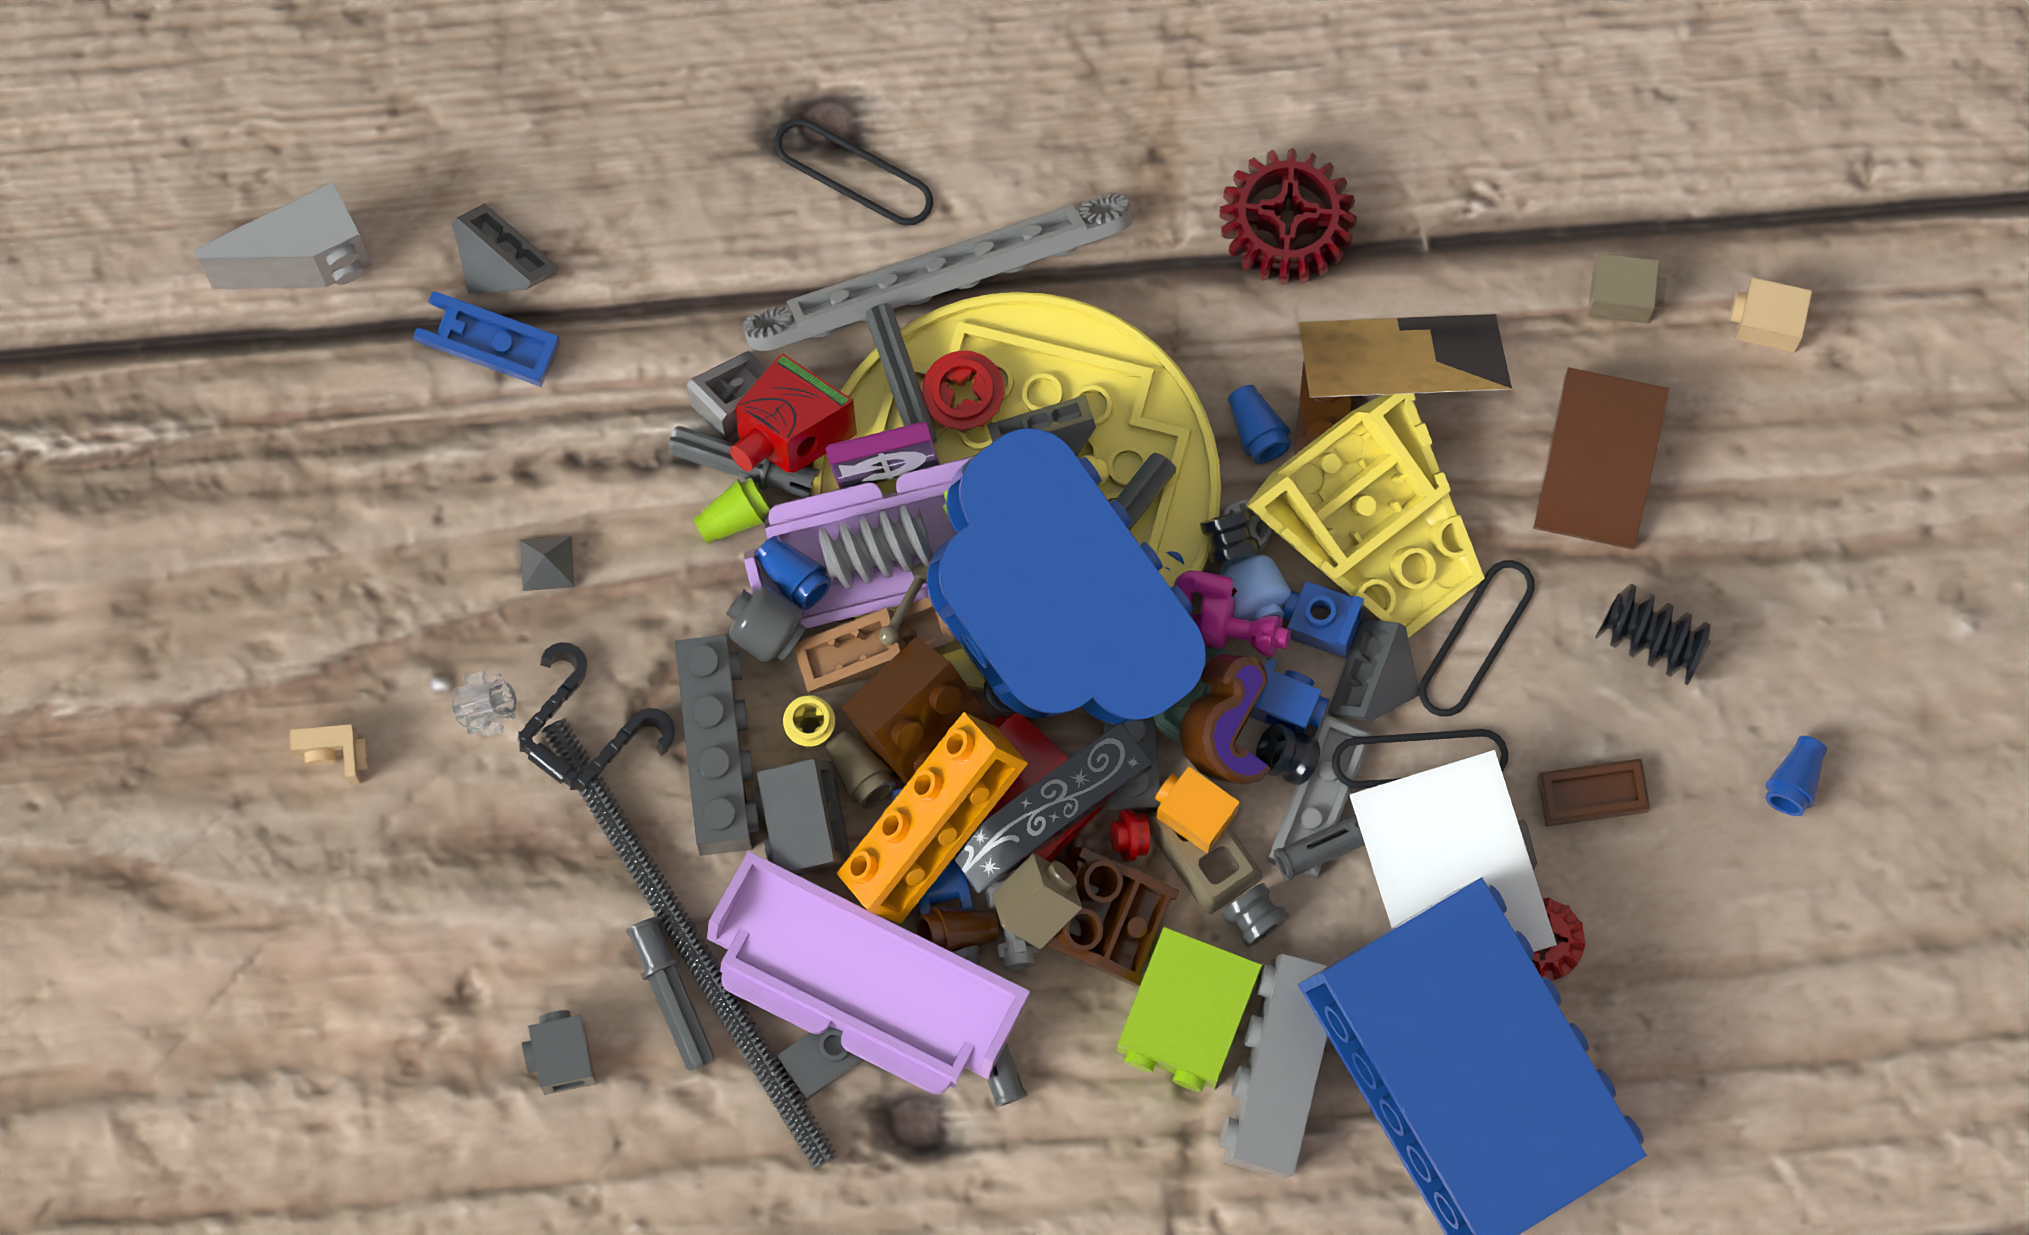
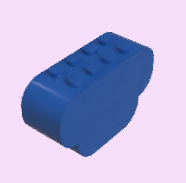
M1032 428L1015 430L998 438L964 463L953 476L947 492L946 505L950 523L956 534L947 539L937 549L930 561L926 581L932 606L980 674L989 683L995 695L1005 706L1017 714L1029 718H1049L1081 707L1086 713L1097 720L1110 724H1119L1120 722L1129 724L1156 716L1185 697L1195 687L1202 675L1206 656L1205 645L1198 626L1189 615L1193 611V606L1185 593L1177 585L1170 588L1158 570L1163 568L1162 562L1150 545L1146 542L1139 545L1131 534L1128 527L1132 525V521L1122 505L1115 499L1109 502L1097 485L1102 480L1092 463L1085 456L1078 459L1071 448L1059 437L1047 431Z

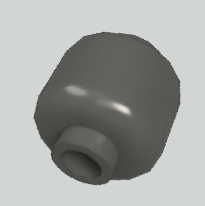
M769 585L758 587L752 594L743 589L726 612V615L733 619L728 630L729 638L762 662H769L775 657L780 660L785 659L806 629L800 623L803 616L802 609Z

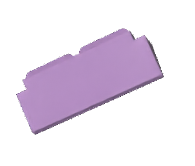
M974 456L903 473L896 481L897 492L882 495L881 489L877 484L865 482L776 504L769 511V523L765 524L767 539L772 536H778L782 541H785L826 567L825 575L830 578L820 544L819 529L825 528L832 539L837 540L839 523L845 522L853 534H858L860 517L865 516L873 529L878 528L879 512L885 511L892 522L897 523L899 507L905 505L914 518L918 517V510L920 508L934 555L947 539L956 534L942 508L946 504L943 492L948 490L950 482L958 469ZM759 548L745 551L744 562L752 593L762 585H769L780 592L761 566V563L755 558ZM914 555L913 567L922 562L918 555ZM896 560L894 561L893 577L886 578L880 569L875 566L873 582L869 584L864 582L858 572H854L853 588L845 589L839 579L835 577L834 586L831 583L824 597L810 609L802 610L803 616L800 623L806 628L876 612L886 607L899 606L914 580L912 571L905 572ZM927 583L921 586L913 602L929 597Z
M749 851L742 860L708 924L707 940L727 949L720 968V972H722L721 983L725 990L810 1033L821 1034L829 1026L842 1031L841 1044L846 1051L932 1094L944 1093L949 1086L955 1089L965 1068L989 1080L1030 995L1029 990Z

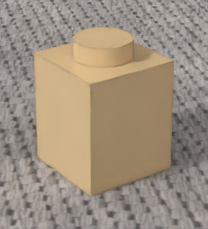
M1752 277L1745 293L1736 291L1730 321L1738 323L1735 340L1795 353L1803 336L1812 290Z

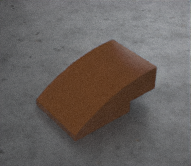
M1570 367L1567 368L1555 425L1551 435L1533 529L1634 550L1650 484L1669 388Z

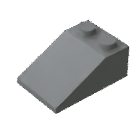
M333 182L194 249L213 289L328 287L334 283L345 285L358 279L364 273V268L372 265L360 233Z

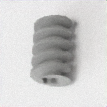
M905 505L900 506L897 523H893L885 511L879 512L878 528L873 529L865 516L860 517L858 534H853L845 522L839 523L837 540H833L825 528L819 529L820 544L832 585L834 586V578L837 577L845 589L853 588L854 572H858L864 582L869 584L873 582L875 566L880 569L886 578L893 577L894 561L896 560L905 572L908 573L913 571L914 555H918L926 567H929L933 557L920 508L918 510V517L914 518Z

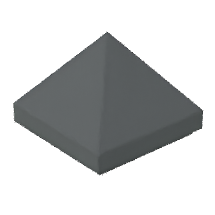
M571 536L520 540L523 591L575 587Z

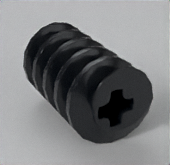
M1629 584L1622 592L1617 594L1595 638L1598 639L1608 629L1612 630L1610 646L1615 649L1627 638L1630 639L1629 656L1635 658L1642 650L1647 648L1649 649L1648 666L1653 668L1660 660L1666 658L1668 659L1666 675L1672 677L1678 670L1684 667L1686 668L1684 684L1688 685L1711 642L1709 640L1711 624L1703 622L1696 630L1691 631L1692 614L1685 612L1677 621L1673 622L1674 605L1666 603L1659 611L1654 612L1655 595L1648 593L1641 601L1636 603V585Z

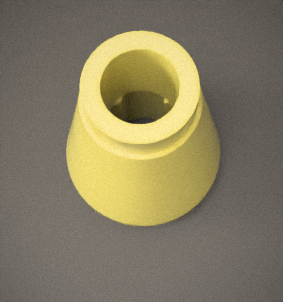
M812 695L799 697L792 701L785 710L783 716L784 730L795 743L808 749L818 748L830 737L834 730L835 715L833 709L820 697ZM807 724L819 726L815 728L814 733H803V727Z

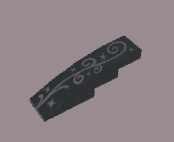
M1120 722L980 824L953 859L975 891L980 894L1018 868L1032 853H1040L1065 836L1066 830L1106 804L1110 796L1150 770L1152 763L1125 725Z

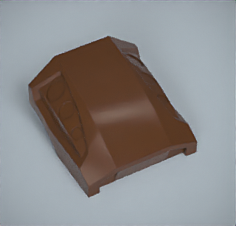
M1076 847L1063 865L1076 878L1077 883L1075 887L1082 909L1045 947L1073 957L1120 981L1133 986H1140L1144 977L1140 975L1165 911L1170 901L1176 900L1179 890L1133 867L1106 858L1084 847Z

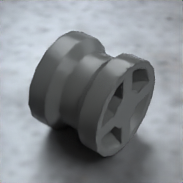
M1260 883L1247 891L1222 914L1228 923L1236 924L1242 931V941L1248 948L1271 934L1289 917L1283 907L1275 906L1269 899L1270 890L1264 883Z

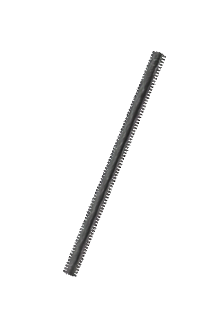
M566 718L545 726L541 732L547 738L546 741L551 743L549 746L554 749L553 752L573 767V772L576 774L584 773V770L592 761L587 762L590 759L589 755L583 756L587 753L586 750L580 751L583 745L577 746L580 740H573L577 737L576 734L570 735L573 729L567 730L570 724H563L567 721ZM603 777L592 781L588 789H579L580 796L584 797L583 800L587 803L586 805L588 808H591L590 812L594 813L593 817L597 819L598 824H601L600 828L604 830L603 833L607 835L610 844L614 846L613 849L618 851L617 855L621 857L620 860L624 862L623 865L627 868L626 870L631 873L630 876L638 884L637 887L641 889L640 892L644 895L643 897L648 900L647 903L651 906L650 908L655 911L654 914L658 917L659 922H661L664 931L668 933L667 935L671 942L675 944L674 947L679 949L678 953L682 955L681 958L685 960L684 963L692 971L691 974L695 977L694 979L699 982L698 985L702 988L701 990L706 993L705 996L712 1004V1008L719 1015L722 1024L726 1026L725 1029L729 1032V1035L733 1037L732 1040L736 1043L735 1045L740 1048L739 1051L745 1057L746 1062L750 1065L749 1067L752 1068L753 1074L757 1076L756 1078L760 1085L764 1087L763 1090H765L767 1096L771 1098L770 1101L774 1104L773 1106L778 1109L777 1112L783 1118L784 1123L788 1126L787 1128L790 1129L791 1135L797 1140L798 1146L802 1148L801 1151H804L805 1157L809 1159L808 1162H811V1167L815 1169L834 1160L837 1157H833L836 1150H829L833 1145H826L829 1139H822L826 1134H819L822 1128H815L818 1122L812 1123L815 1119L814 1116L808 1117L811 1114V1110L805 1112L808 1105L802 1107L804 1099L798 1101L801 1097V1094L795 1096L798 1089H791L794 1083L788 1085L791 1078H784L787 1075V1072L781 1073L784 1067L778 1068L777 1066L780 1064V1061L774 1062L777 1056H770L773 1053V1049L767 1051L770 1045L764 1046V1043L767 1041L766 1038L760 1040L763 1033L757 1035L760 1028H753L756 1022L750 1024L753 1017H746L750 1012H743L746 1009V1006L740 1007L743 1001L737 1002L736 1000L739 997L733 996L732 993L725 990L722 986V974H719L720 968H715L719 965L718 961L712 963L715 960V956L709 958L712 952L705 951L708 949V945L702 947L705 940L699 942L701 934L695 935L698 929L692 931L695 924H688L691 921V918L685 919L688 913H681L685 908H678L681 905V902L675 903L678 897L672 898L671 896L675 894L674 891L668 892L671 886H664L668 883L667 879L662 882L661 879L664 878V875L658 876L661 870H654L657 867V863L651 865L654 859H647L651 856L650 852L644 854L647 851V847L641 849L644 843L638 844L640 836L634 838L637 831L631 833V830L634 829L633 825L627 826L630 824V820L624 822L627 815L621 817V814L624 813L623 809L617 810L620 808V804L614 806L617 799H610L613 797V793L607 794L610 788L604 790L607 783H600L603 781Z

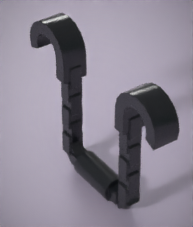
M560 642L552 644L545 650L541 657V666L550 668L556 661L563 660L571 663L575 670L557 689V692L545 702L538 713L536 712L527 722L524 729L518 731L519 750L529 755L528 760L560 784L566 783L570 786V790H585L605 770L606 765L611 763L621 752L622 747L627 745L643 727L653 726L661 732L662 737L658 739L656 749L660 756L668 752L673 742L675 726L667 713L655 708L642 709L634 714L619 730L613 740L611 739L603 748L597 758L595 757L586 767L584 773L576 774L573 772V767L542 743L536 744L532 737L538 734L549 718L551 719L562 707V704L581 686L587 670L585 654L579 647L571 643Z

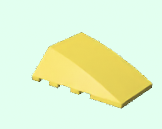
M1414 393L1385 394L1351 411L1273 471L1250 499L1246 507L1351 597L1355 595L1364 598V608L1379 621L1397 622L1404 625L1409 638L1484 580L1485 577L1461 515H1457L1449 495L1451 489L1444 472L1440 471L1430 445L1432 444L1426 424L1421 422L1413 401L1416 400Z

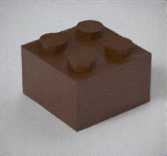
M917 636L841 706L874 753L893 770V775L905 785L963 712L991 725L993 724V721L952 663Z

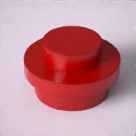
M1131 809L1121 810L1118 821H1112L1110 827L1112 849L1114 852H1120L1124 862H1133L1137 856H1146L1150 848L1148 819L1145 814H1135Z

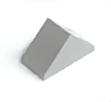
M746 351L691 378L687 384L690 404L727 440L738 430L735 412L737 403L767 369L749 351Z

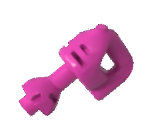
M1195 570L1183 572L1176 578L1174 585H1177L1185 593L1191 604L1193 602V591L1200 592L1203 596L1201 613L1192 615V612H1190L1189 615L1198 626L1205 647L1210 648L1212 646L1213 649H1222L1230 638L1248 641L1258 653L1269 657L1275 655L1277 648L1285 650L1288 648L1291 630L1282 628L1281 617L1263 616L1254 621L1234 618L1235 601L1231 596L1233 590V580L1231 578Z

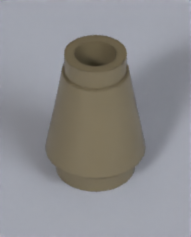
M844 730L838 733L827 743L826 750L829 752L852 802H858L864 809L870 808L885 800L895 789L896 783L892 779L893 770L856 737L851 730Z

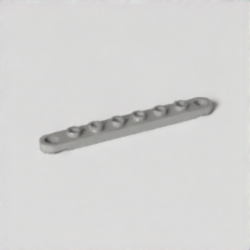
M1117 193L1113 197L1112 194H1107L1106 199L1099 195L1097 196L1098 201L1092 198L1089 200V203L1085 202L1083 206L1077 208L1072 204L787 300V306L778 309L771 307L769 312L767 308L762 309L763 314H760L758 311L754 312V316L747 317V321L743 322V330L748 346L753 350L768 351L810 337H825L834 333L839 327L857 321H867L866 311L879 304L889 303L893 309L907 304L920 305L931 300L934 295L955 288L966 289L973 287L984 278L1002 272L1013 273L1021 271L1031 262L1049 256L1060 257L1068 255L1079 246L1117 234L1128 228L1133 221L1128 198L1126 199L1124 195L1120 197V194Z

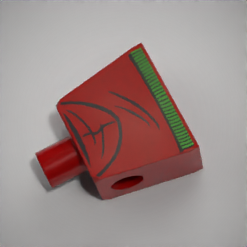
M782 353L737 403L735 412L740 440L730 448V453L737 465L745 471L753 470L763 460L768 459L785 472L796 473L827 454L825 447H828V445L850 440L857 434L853 399Z

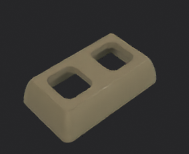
M1158 809L1146 816L1150 835L1204 912L1208 914L1214 913L1261 881V870L1229 825L1208 854L1219 847H1224L1230 852L1239 868L1237 872L1219 884H1213L1199 867V861L1208 854L1190 841L1180 840L1173 829L1156 818Z

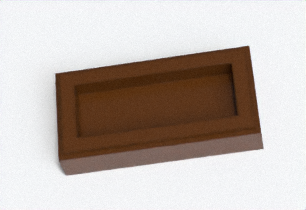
M1642 758L1540 772L1537 776L1546 827L1648 813L1650 810Z

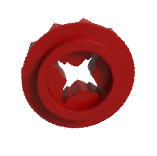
M955 351L939 358L927 371L922 386V395L929 414L942 428L948 427L962 433L976 427L984 428L986 423L995 414H999L1005 394L1003 379L997 366L984 355L973 351ZM973 378L972 390L980 402L975 399L973 401L964 399L961 404H957L954 408L956 396L946 382L963 387L967 381H971Z
M1548 897L1542 900L1554 937H1558V940H1564L1566 943L1559 942V944L1549 947L1544 954L1543 960H1540V951L1534 952V958L1531 961L1541 977H1547L1550 981H1554L1566 976L1577 966L1583 955L1586 942L1583 922L1577 918L1570 906L1563 905Z

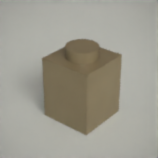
M1598 253L1592 271L1588 316L1648 324L1654 308L1662 309L1664 304L1666 278L1658 277L1659 260Z
M1032 853L992 894L1002 927L1035 947L1042 949L1082 909L1075 887L1077 881L1073 873L1058 861L1050 863L1037 854Z

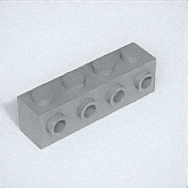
M1281 954L1272 959L1270 965H1263L1256 987V994L1263 996L1258 1016L1251 1015L1244 1036V1045L1250 1047L1246 1067H1238L1232 1085L1231 1095L1238 1098L1234 1117L1226 1118L1220 1135L1219 1148L1226 1149L1223 1163L1281 1179L1294 1175L1327 1039L1325 1030L1297 984L1327 967L1326 965L1286 954Z

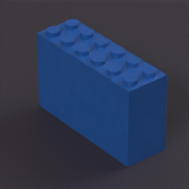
M1482 877L1453 891L1297 984L1445 1235H1519L1647 1156L1641 1146L1644 1138L1639 1127L1628 1115L1623 1116L1613 1099L1616 1097L1613 1083L1604 1071L1595 1069L1586 1053L1589 1050V1046L1584 1034L1574 1023L1569 1024L1558 1006L1561 1004L1559 992L1547 977L1540 976L1531 961L1534 958V952L1530 943L1520 931L1514 932L1504 915L1507 908L1501 894L1493 885L1489 884L1487 886Z

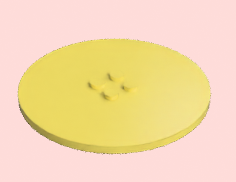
M1027 292L997 293L964 299L929 312L900 329L921 392L925 375L933 363L942 356L955 351H973L984 355L997 366L1003 379L1005 394L999 414H995L986 423L984 428L976 427L962 433L956 429L942 428L930 415L937 435L935 447L940 464L975 456L992 443L988 424L1086 395L1096 428L1077 458L1084 455H1092L1094 458H1102L1106 461L1109 467V476L1107 481L1098 487L1110 502L1113 499L1116 500L1151 454L1160 453L1167 457L1175 465L1176 473L1130 532L1139 545L1146 542L1155 551L1163 565V568L1158 571L1170 588L1174 586L1176 578L1183 572L1188 570L1205 571L1209 561L1208 552L1211 549L1209 537L1202 533L1199 523L1220 516L1222 493L1220 463L1214 434L1206 412L1190 382L1165 351L1142 331L1120 317L1094 305L1067 297ZM876 348L858 366L841 389V392L853 399L857 434L851 439L903 427ZM973 378L971 381H967L963 387L946 382L956 396L954 408L957 404H961L964 399L971 401L975 399L980 402L972 390ZM827 454L815 460L812 468H817L820 472L813 481L810 494L816 495L840 489L829 465ZM898 478L875 484L880 487L882 495L897 492L896 481ZM1166 552H1178L1183 557L1184 565ZM899 606L892 607V608H889V609H891V610L894 611V610L898 609ZM863 614V615L855 616V617H853V618L856 620V619L861 618V617H863V616H866V615H868V614ZM963 648L942 655L952 663L969 689L984 692L985 679Z

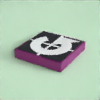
M925 422L862 436L825 447L829 465L839 488L865 482L879 483L898 478L906 472L940 464L930 429Z

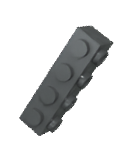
M727 635L675 640L695 836L699 854L704 856L752 850L750 833L759 832L756 801L746 802L744 782L754 781L751 751H741L739 731L748 730L745 699L735 700L733 681L743 680L739 649L730 650Z

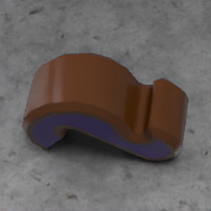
M1232 654L1217 655L1207 663L1201 675V681L1211 685V692L1193 702L1183 716L1179 736L1184 756L1198 772L1210 779L1243 785L1259 782L1271 771V767L1235 742L1268 684L1267 673L1264 665L1255 657Z

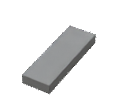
M1324 714L1315 736L1320 745L1318 765L1308 781L1301 785H1296L1268 857L1269 861L1276 863L1274 858L1275 849L1283 848L1339 822L1351 787L1341 783L1335 776L1332 768L1333 753L1344 740L1354 737L1372 736V732ZM1368 744L1353 745L1342 752L1339 765L1343 774L1349 779L1355 780ZM1322 864L1303 874L1317 879Z

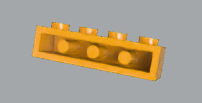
M963 712L924 763L916 770L913 777L891 805L886 808L865 838L852 851L850 857L836 874L867 911L901 924L1027 766L1028 762L995 726Z

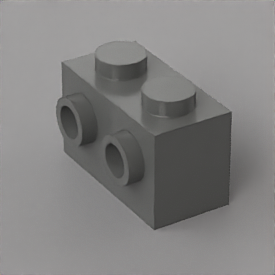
M813 758L757 772L759 786L755 789V800L760 814L766 820L769 837L765 839V853L768 861L798 876L842 866L851 854L833 761Z

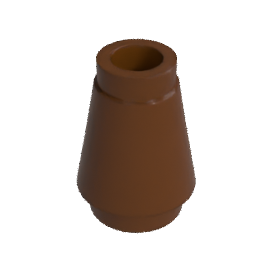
M932 907L929 913L921 914L917 921L918 936L950 952L975 945L981 946L987 942H994L999 934L997 917L992 910Z

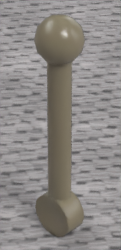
M923 562L913 567L912 574L914 580L889 625L884 626L879 631L878 638L886 646L894 645L898 641L899 633L897 630L921 586L927 583L928 567Z

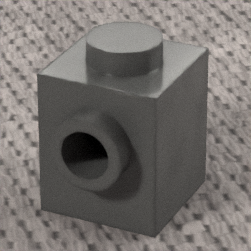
M569 1010L549 1012L539 1016V1024L528 1026L531 1040L522 1042L525 1064L528 1073L537 1071L540 1088L544 1095L596 1084L585 1024L581 1015L571 1017Z

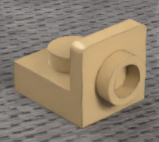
M352 724L289 730L290 749L297 760L305 759V765L325 766L336 763V756H344L346 779L350 785L361 784L360 770L369 769L368 744L366 738L358 739V733Z

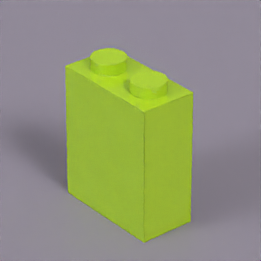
M1163 927L1117 1044V1052L1125 1055L1123 1062L1148 1073H1153L1155 1067L1175 1074L1173 1082L1196 1092H1202L1204 1086L1215 1090L1262 965Z

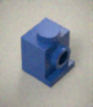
M1305 581L1301 593L1294 590L1291 591L1283 610V620L1289 622L1287 629L1291 630L1290 639L1346 659L1364 614V598L1355 595L1350 597ZM1316 606L1331 611L1329 617L1324 620L1315 619L1311 612Z
M1268 657L1264 665L1268 684L1249 717L1268 725L1281 723L1290 727L1295 735L1306 733L1309 725L1318 728L1330 699L1320 696L1322 690L1313 687L1315 682L1308 676L1292 670H1286L1285 674L1276 672L1277 661Z

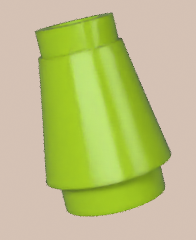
M753 477L744 482L737 479L703 509L699 515L695 516L693 521L709 545L715 540H720L764 524L763 518L769 515L771 506Z

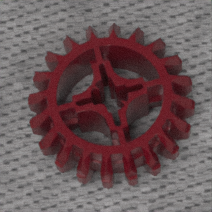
M1294 148L1288 150L1286 161H1279L1278 154L1274 150L1267 153L1266 166L1254 157L1248 162L1250 174L1241 170H1237L1234 173L1233 181L1237 187H1225L1223 198L1229 204L1220 206L1219 218L1227 221L1221 227L1222 238L1234 239L1229 245L1228 252L1230 255L1238 256L1246 253L1242 261V268L1245 271L1252 269L1257 263L1261 265L1259 278L1262 281L1269 278L1271 270L1280 272L1279 283L1282 285L1288 283L1290 272H1296L1299 281L1304 284L1309 279V267L1317 274L1323 276L1328 270L1326 259L1339 263L1343 256L1340 247H1349L1353 239V235L1347 229L1355 227L1357 216L1348 212L1354 207V196L1341 194L1347 186L1345 177L1329 180L1334 169L1331 162L1324 164L1318 170L1314 167L1316 155L1313 152L1306 156L1303 163L1296 161L1297 153ZM1282 184V190L1275 198L1268 200L1260 199L1259 204H1249L1262 190L1273 185ZM1298 185L1313 192L1322 201L1326 209L1320 208L1319 203H1312L1303 199L1299 193ZM1287 198L1290 199V211L1294 212L1289 235L1285 234L1286 223L1281 221L1282 211L1285 210ZM1249 224L1256 225L1257 230L1271 233L1277 241V248L1259 239ZM1316 229H1326L1322 237L1305 248L1293 250L1294 242L1299 236L1308 233L1315 234Z

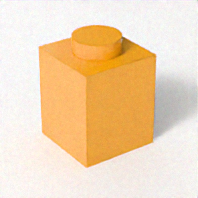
M1189 766L1180 778L1172 773L1155 797L1161 803L1158 807L1156 818L1207 854L1238 813L1240 801Z

